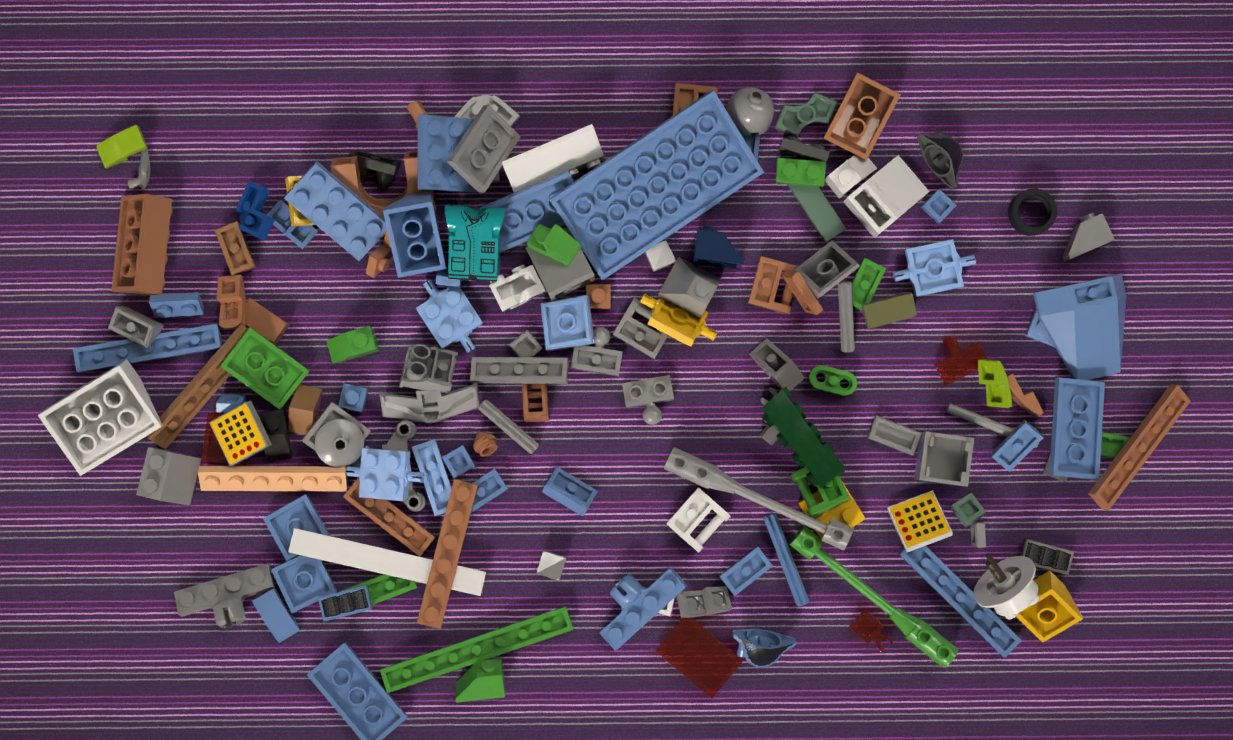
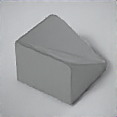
M543 550L537 574L560 581L567 557Z

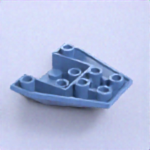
M1122 273L1033 293L1038 317L1073 379L1091 380L1121 372L1127 298Z

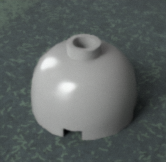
M754 87L742 88L735 92L729 99L726 111L737 129L744 135L751 136L752 133L759 132L758 135L765 133L769 129L774 117V105L770 96L763 90Z

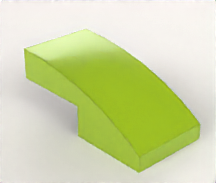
M138 125L127 128L96 146L106 169L128 160V157L148 149Z
M978 360L979 384L986 385L987 406L1012 407L1009 381L1001 361Z

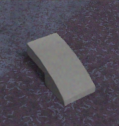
M727 586L706 587L700 591H684L676 596L681 618L706 616L732 610Z

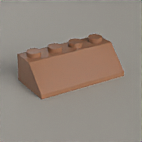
M150 194L121 196L112 292L142 295L162 294L165 286V265L168 260L166 252L167 243L170 239L169 224L173 213L172 199Z

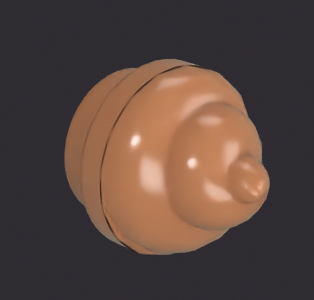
M478 431L473 445L475 452L479 453L482 457L493 454L498 448L496 445L497 439L493 434Z

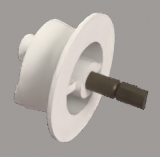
M989 553L985 554L988 559L985 565L989 570L981 576L974 588V599L980 606L986 608L994 607L997 614L1005 616L1006 619L1010 620L1028 606L1034 605L1039 601L1038 585L1033 580L1036 567L1030 558L1015 556L996 563Z

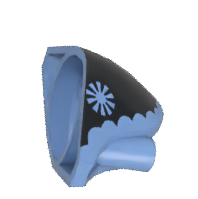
M733 630V637L739 642L737 655L745 657L747 662L756 667L773 665L785 651L795 647L797 643L795 638L769 630Z

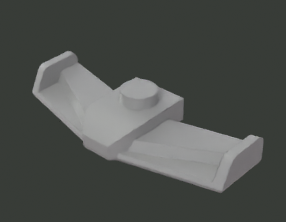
M477 382L442 394L441 391L416 389L417 397L384 392L379 394L382 415L388 418L436 423L440 422V420L479 408Z

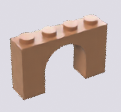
M418 151L405 152L404 163L407 188L399 197L391 200L374 198L365 191L360 179L357 156L333 158L330 165L331 173L382 217H384L383 208L407 195L428 191L432 193L436 212L437 201L435 191L418 190Z

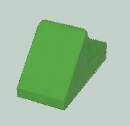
M538 224L526 242L529 248L567 266L571 264L582 247L579 242L557 224H554L552 229Z

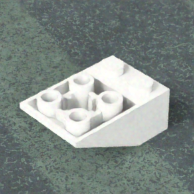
M898 155L850 194L843 202L875 238L930 191Z

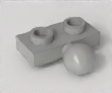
M597 327L593 330L594 347L586 345L574 347L571 369L619 377L623 352L604 349V345L610 340V333L604 327Z
M670 375L622 383L626 408L646 405L643 411V419L649 425L659 423L662 418V412L655 406V403L674 400Z

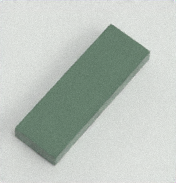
M787 184L825 243L846 230L819 187Z

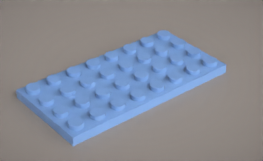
M711 90L549 198V200L576 241L581 244V249L600 278L604 280L763 174L764 171L714 90Z

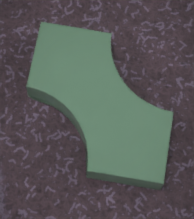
M815 92L812 98L803 105L795 107L784 105L774 129L797 137L800 131L810 124L823 123L828 125L837 101Z

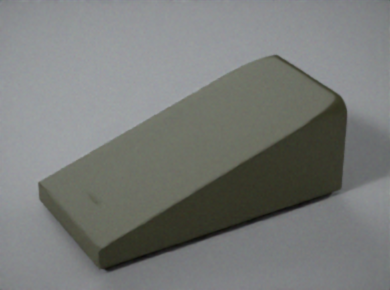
M902 292L862 305L867 329L917 316L913 294L910 292Z

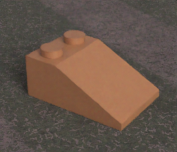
M857 73L824 139L867 160L901 94Z

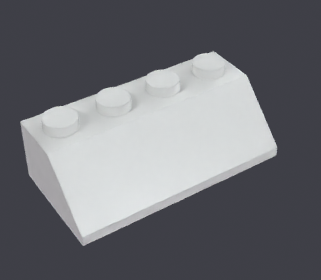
M591 124L502 162V165L515 193L567 170L574 177L579 174L578 170L585 167L588 170L596 168L601 164L600 161L604 160V155L594 127Z

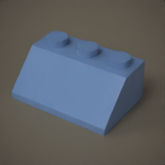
M431 191L407 195L383 208L398 278L446 269L445 255Z

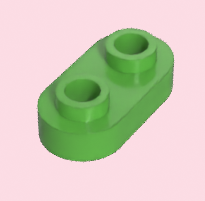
M824 365L814 367L808 376L809 383L813 388L841 396L850 395L857 388V379L851 372ZM821 373L824 375L825 379L823 382L817 381V374ZM842 379H845L848 382V386L846 388H842L840 386V381Z

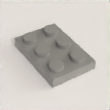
M483 105L448 158L447 163L477 192L485 193L502 167V162L507 159L521 136L490 105Z

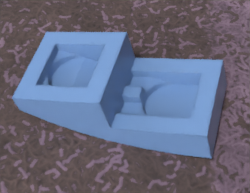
M281 199L267 214L275 219L273 225L301 249L318 232L312 225L291 226L289 206Z
M275 588L252 601L261 618L279 643L301 631L291 611L285 607Z

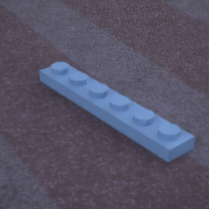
M219 324L159 333L149 348L130 339L73 348L76 372L82 373L115 367L126 359L130 364L215 350L222 346Z
M927 546L910 552H906L905 548H903L898 553L1002 657L1006 658L1022 641L992 610L980 606L974 599V593Z

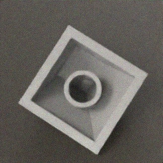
M678 257L658 296L701 318L721 278Z

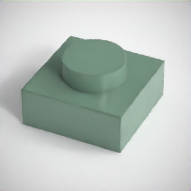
M972 493L951 506V510L965 528L986 514V510Z

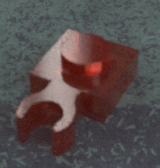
M866 609L849 626L866 644H869L873 639L876 647L882 652L886 651L880 645L883 639H887L891 644L893 643L889 636L880 633L884 626Z

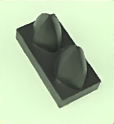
M356 149L349 154V157L357 156L361 181L367 178L371 170H374L375 184L380 193L384 192L391 185L395 174L400 169V160Z

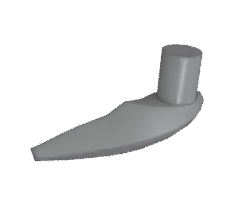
M147 149L141 152L138 178L128 180L130 189L141 187L144 190L149 183L151 167Z

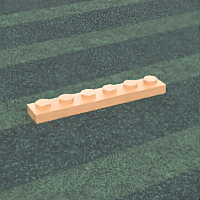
M199 466L198 470L201 491H347L348 489L346 467Z

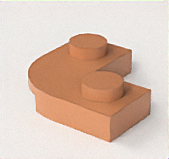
M387 229L383 245L369 255L366 274L372 278H375L381 272H385L394 260Z

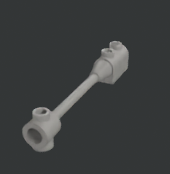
M676 447L672 449L664 467L665 470L708 490L715 489L738 494L823 533L821 541L843 551L853 533L854 528L831 518L827 525L739 485L737 481L721 471L719 467Z

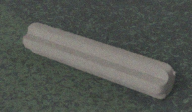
M841 281L838 284L841 351L853 352L855 342L852 283L850 281Z
M484 400L479 405L478 409L528 453L532 454L538 448L539 444L491 402Z

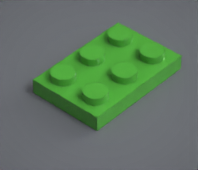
M251 327L248 328L220 365L221 368L278 409L283 407L310 371Z

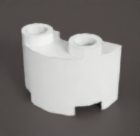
M525 265L518 266L512 270L513 275L507 278L500 275L497 282L490 281L491 284L489 286L502 312L509 308L518 307L545 291L533 265L525 267Z

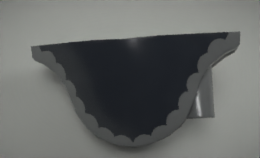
M938 131L933 136L926 133L918 135L917 140L923 158L930 170L951 189L955 188L958 185L959 169L964 160L960 144L954 138L945 136L942 131Z

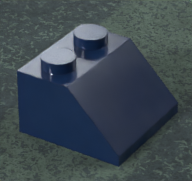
M703 226L702 229L697 230L692 264L740 270L744 259L723 232L717 231V228L712 226Z

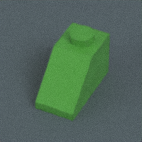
M371 326L352 330L327 340L333 364L380 351L374 328Z
M502 659L477 661L456 682V703L504 698L505 677Z

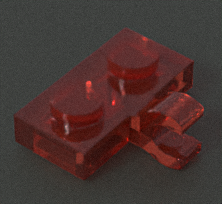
M953 335L942 340L950 356L938 361L934 366L944 385H949L978 370V360L988 359L979 342H975L961 350Z

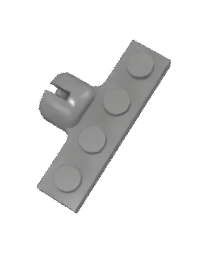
M267 563L174 592L178 615L183 617L212 608L216 624L219 627L231 628L233 627L232 622L235 621L238 626L246 619L243 607L244 599L275 588L271 566Z

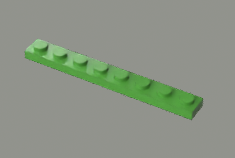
M564 606L382 668L380 673L386 691L390 693L475 664L477 661H484L574 630L567 607Z

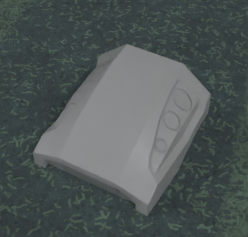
M416 344L413 347L409 346L399 387L441 392L450 391L458 352L441 349L436 346L427 347L422 344Z

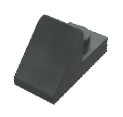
M286 410L260 413L261 423L272 443L271 446L264 449L267 460L274 461L292 458Z

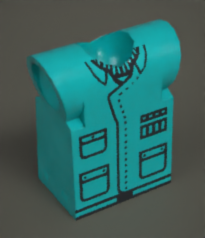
M445 205V217L450 232L448 279L497 282L500 273L501 226L507 208L486 207L475 210L467 206Z

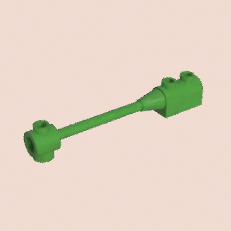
M803 526L789 545L808 560L815 555L885 611L902 631V636L939 666L945 668L953 661L959 651L956 646L921 618L891 605L820 548L824 542L806 526Z

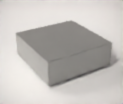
M528 330L509 344L518 357H533L543 349Z
M974 522L970 524L972 547H986L985 523Z

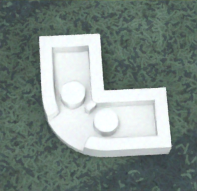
M482 95L471 98L454 116L475 119L483 105H490L511 127L520 118V115L494 95Z

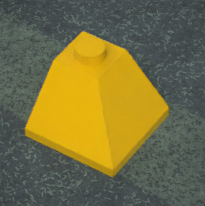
M1051 571L1034 580L1039 589V601L1034 605L1028 606L1016 616L1042 642L1083 620V616L1068 589Z

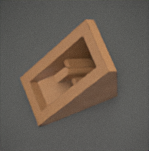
M299 384L289 406V432L305 435L317 420L323 389Z

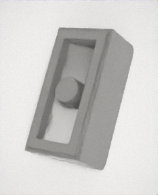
M116 306L108 329L149 348L162 331L164 325L128 307Z

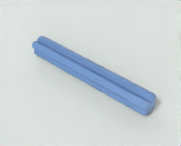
M775 513L769 514L764 517V521L795 603L798 607L809 603V599L778 517Z

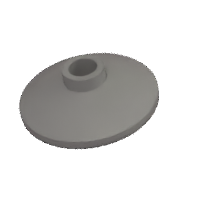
M333 419L326 422L320 427L315 437L317 455L324 463L332 467H346L353 464L361 456L362 448H364V437L361 430L356 424L346 419ZM338 440L345 442L344 447L341 449L335 446Z

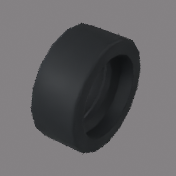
M1038 188L1027 189L1016 195L1008 209V218L1012 227L1019 233L1027 236L1038 235L1048 230L1055 223L1057 217V204L1053 197L1046 191ZM1026 199H1038L1046 208V218L1038 226L1026 225L1019 217V207Z

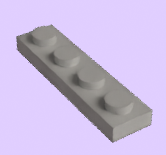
M472 357L470 381L472 383L568 384L569 360L568 358Z

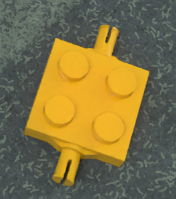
M644 294L640 303L653 309L648 325L690 347L695 338L700 336V334L713 341L718 333L705 326V319L709 313L706 310L700 318L663 298L655 300Z

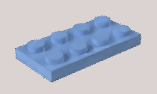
M318 161L309 168L284 196L286 201L358 261L386 233L385 218Z
M569 170L480 207V209L486 207L507 208L501 226V252L528 241L538 224H542L552 229L554 224L560 227L566 225L549 198L574 182Z
M1055 378L1049 476L1099 480L1105 382Z
M346 642L307 674L361 740H382L409 717Z

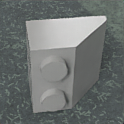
M831 241L794 270L799 271L815 298L819 299L860 266L836 243Z
M148 447L136 495L191 506L198 480L199 466H201L203 459L161 448Z

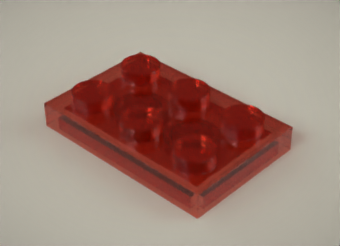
M692 617L681 618L655 650L710 698L715 696L743 662L738 655Z

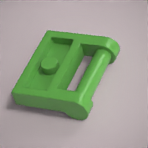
M804 467L791 475L793 483L797 484L807 504L809 516L814 519L851 500L839 476L822 489L816 485L824 502L817 504L806 482V474L809 473Z

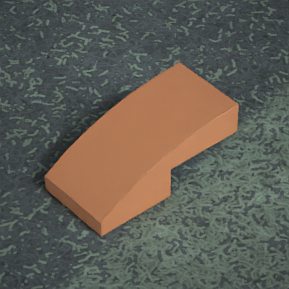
M240 274L218 277L216 299L221 303L219 326L226 329L239 327L241 323L246 325V298L243 276Z
M1014 374L1007 375L1012 399L1033 416L1043 414L1044 412L1033 391L1023 394Z

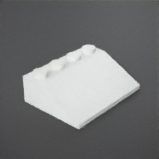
M127 359L49 406L38 415L80 476L163 426L142 380Z

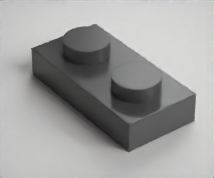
M791 136L788 139L783 138L779 147V152L812 161L827 162L830 153L822 145L812 143L809 146L803 144L801 139Z

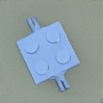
M947 240L906 249L907 269L893 272V277L898 276L894 278L895 282L909 279L912 283L915 297L964 287L961 275L962 267L976 265V260H973L975 259L974 255L960 258L956 252L954 240Z
M432 279L428 280V283L425 282L423 286L430 294V297L426 302L416 307L422 320L441 349L446 348L452 343L461 342L467 353L471 352V350L473 351L476 347L468 336L474 329L481 326L483 322L460 287L450 286L445 290L438 291Z
M362 448L360 467L348 466L346 468V471H354L346 472L348 477H359V497L407 501L410 483H423L425 478H417L425 477L424 472H411L410 451Z

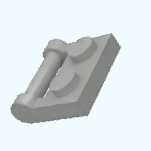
M634 298L613 335L655 359L668 335L663 332L659 334L632 318L634 312L648 320L652 316V310L640 304V300Z

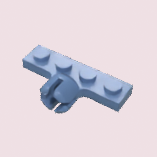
M669 568L647 588L643 587L633 575L628 574L624 576L610 590V595L621 606L622 611L600 634L616 651L685 589L687 584L672 568Z

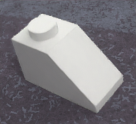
M854 155L826 177L825 182L840 199L874 172L877 167L869 158L865 160Z

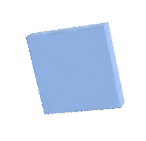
M582 295L541 303L546 351L550 352L594 344L589 296Z

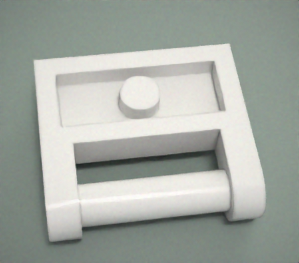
M698 487L666 524L699 553L704 548L702 545L724 520L727 521L731 516ZM711 510L716 512V516L695 539L690 536L691 532Z

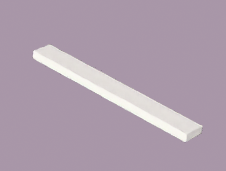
M294 528L288 551L289 553L427 584L433 562L432 559L296 528ZM457 565L451 590L481 596L486 572Z

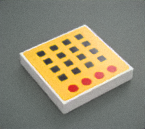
M933 490L887 507L906 552L945 539L953 534Z

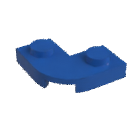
M249 181L236 208V211L240 213V225L238 227L242 231L265 241L275 221L274 218L261 213L271 190Z

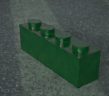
M784 387L762 407L764 414L761 417L769 428L774 426L779 434L776 437L784 447L788 445L793 451L791 457L799 467L803 465L809 472L806 474V477L814 487L818 485L822 489L845 472L846 468L827 442H822L817 428L810 421H806L805 418L807 417L804 410L798 403H793L788 396L791 393L787 387Z

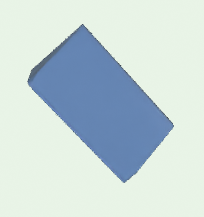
M559 467L555 468L542 490L544 494L581 516H584L598 493L596 489Z

